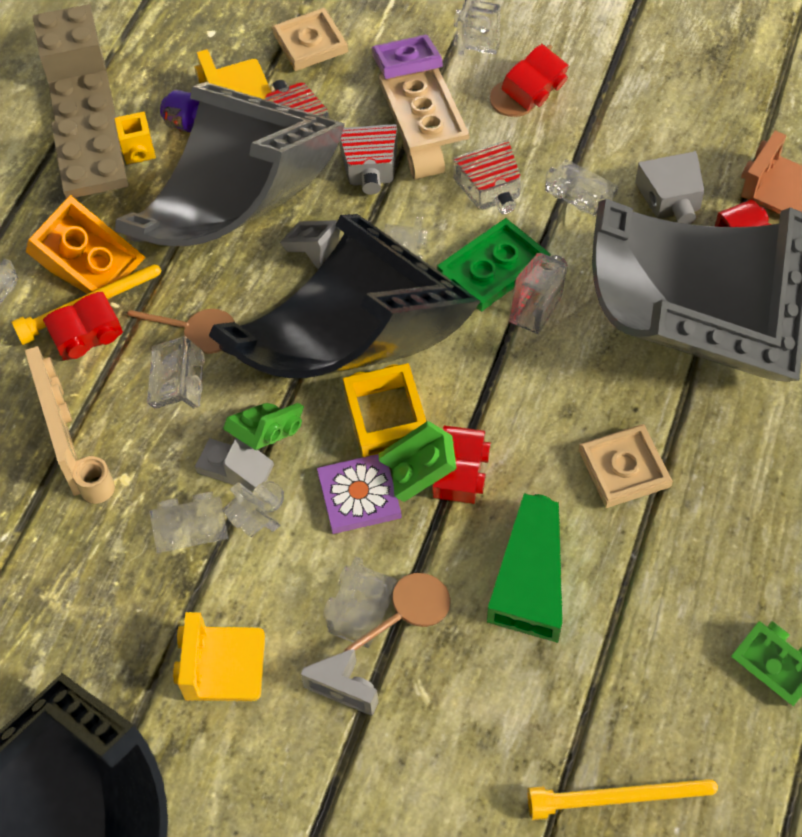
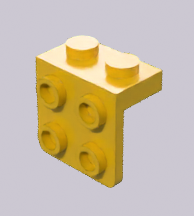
M208 49L196 52L199 65L194 66L199 84L208 82L265 100L273 98V96L265 98L266 94L271 93V89L258 60L250 59L216 69Z
M185 612L184 626H179L177 631V646L179 649H182L181 660L175 661L173 668L174 684L179 686L184 699L191 701L258 700L261 697L265 650L264 630L259 627H206L201 612Z

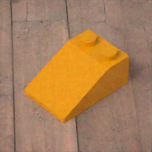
M71 195L30 237L25 251L49 272L86 294L131 275L145 259L143 254Z

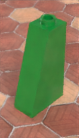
M524 493L488 605L487 623L556 643L559 642L563 623L559 502L552 501L545 495Z

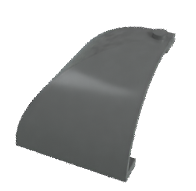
M208 82L192 86L190 98L200 102L191 134L173 174L155 200L139 214L131 212L117 218L115 232L126 235V238L131 241H146L166 246H191L218 239L284 204L307 187L320 174L333 156L340 142L345 123Z
M609 199L598 202L592 251L593 280L599 304L611 324L625 334L758 377L782 382L800 380L802 361L801 211L793 208L782 210L779 224L753 227H714L684 224L646 216L634 212L631 207Z

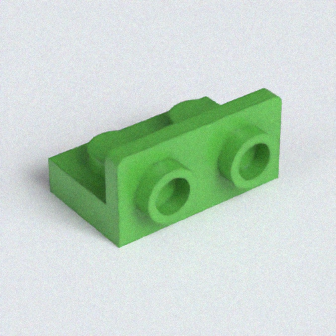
M263 403L227 417L223 429L254 450H257L269 444H274L276 441L288 436H293L301 426L302 419L300 417L304 406L296 403L280 409L274 404Z
M430 421L425 422L378 454L379 461L392 469L394 497L403 502L457 469L452 435Z
M759 621L731 657L789 704L795 706L802 697V646L797 650L786 640L790 634L775 622L771 621L767 626Z

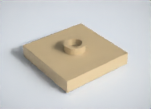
M325 7L272 26L276 40L295 71L348 52L347 42Z
M644 424L579 444L581 457L605 508L672 486L673 481Z

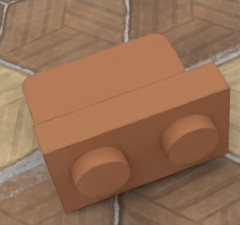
M775 130L768 141L763 140L760 143L755 154L756 160L754 162L749 161L745 166L741 178L745 179L741 197L747 200L752 199L757 204L779 214L787 208H793L802 212V165L781 157L786 135Z

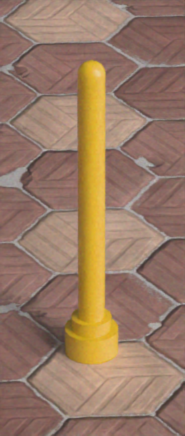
M156 264L150 265L34 319L31 316L26 319L22 316L11 321L22 345H25L35 340L34 336L39 334V330L46 328L43 318L51 312L62 307L72 306L83 297L96 292H104L107 299L112 298L158 277L161 274V268Z
M712 779L563 793H554L552 789L546 790L544 786L528 787L527 798L531 820L548 819V815L555 814L558 809L710 796L717 792L718 785Z

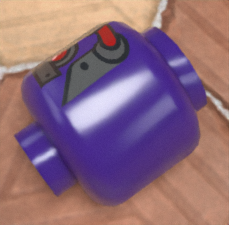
M174 90L162 100L160 114L169 128L184 132L192 131L200 101L191 99L190 92Z

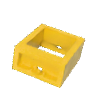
M409 363L402 365L392 364L384 369L367 373L357 372L343 378L345 399L362 458L379 454L427 422ZM405 387L415 422L367 433L357 397Z

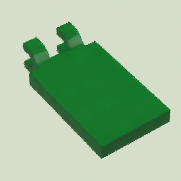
M504 218L438 264L437 270L479 299L480 302L476 308L482 312L514 289L516 283L518 286L521 271V280L523 282L525 267L527 266L529 275L532 259L530 276L532 272L534 274L545 266L551 254L511 221ZM536 254H538L537 264L535 266Z

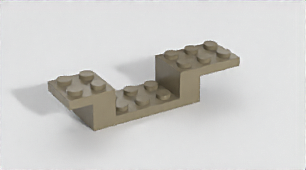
M91 4L32 15L39 57L49 84L55 118L51 125L65 198L67 199L70 195L77 198L128 187L124 166L126 162L117 133L116 113Z

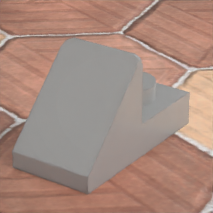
M337 220L299 221L280 243L287 252H306L317 269H319L339 243L340 229L335 226Z
M209 438L195 468L198 474L261 493L274 463L258 449L254 450L237 438H235L232 445Z
M354 649L304 667L301 672L304 688L373 716L379 703L377 689H374L372 683L356 676L350 679L356 665Z

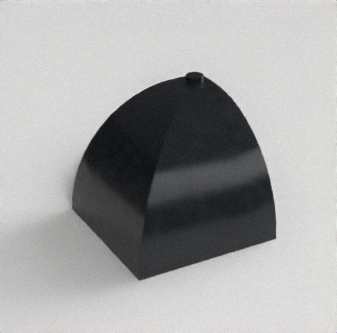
M359 214L340 215L335 226L344 232V235L323 265L300 290L270 313L241 326L235 322L214 324L209 337L219 344V348L223 352L235 356L243 363L261 372L285 378H309L391 362L429 349L460 328L472 315L480 300Z
M61 673L0 730V837H167L168 808L163 778L146 740L134 724L65 674Z

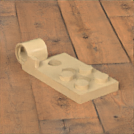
M439 68L385 79L383 74H379V84L402 136L403 149L406 153L413 179L416 180L444 173L445 163L440 146L470 139V135Z
M38 346L25 350L58 463L74 496L81 494L87 502L95 504L105 502L115 491V482L107 463L102 458L96 456H88L78 460L67 423L73 420L68 405L64 402V391L59 377L55 373L50 357L43 359ZM100 477L97 481L88 483L91 479Z

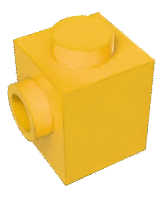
M145 111L116 117L117 133L126 165L156 159Z

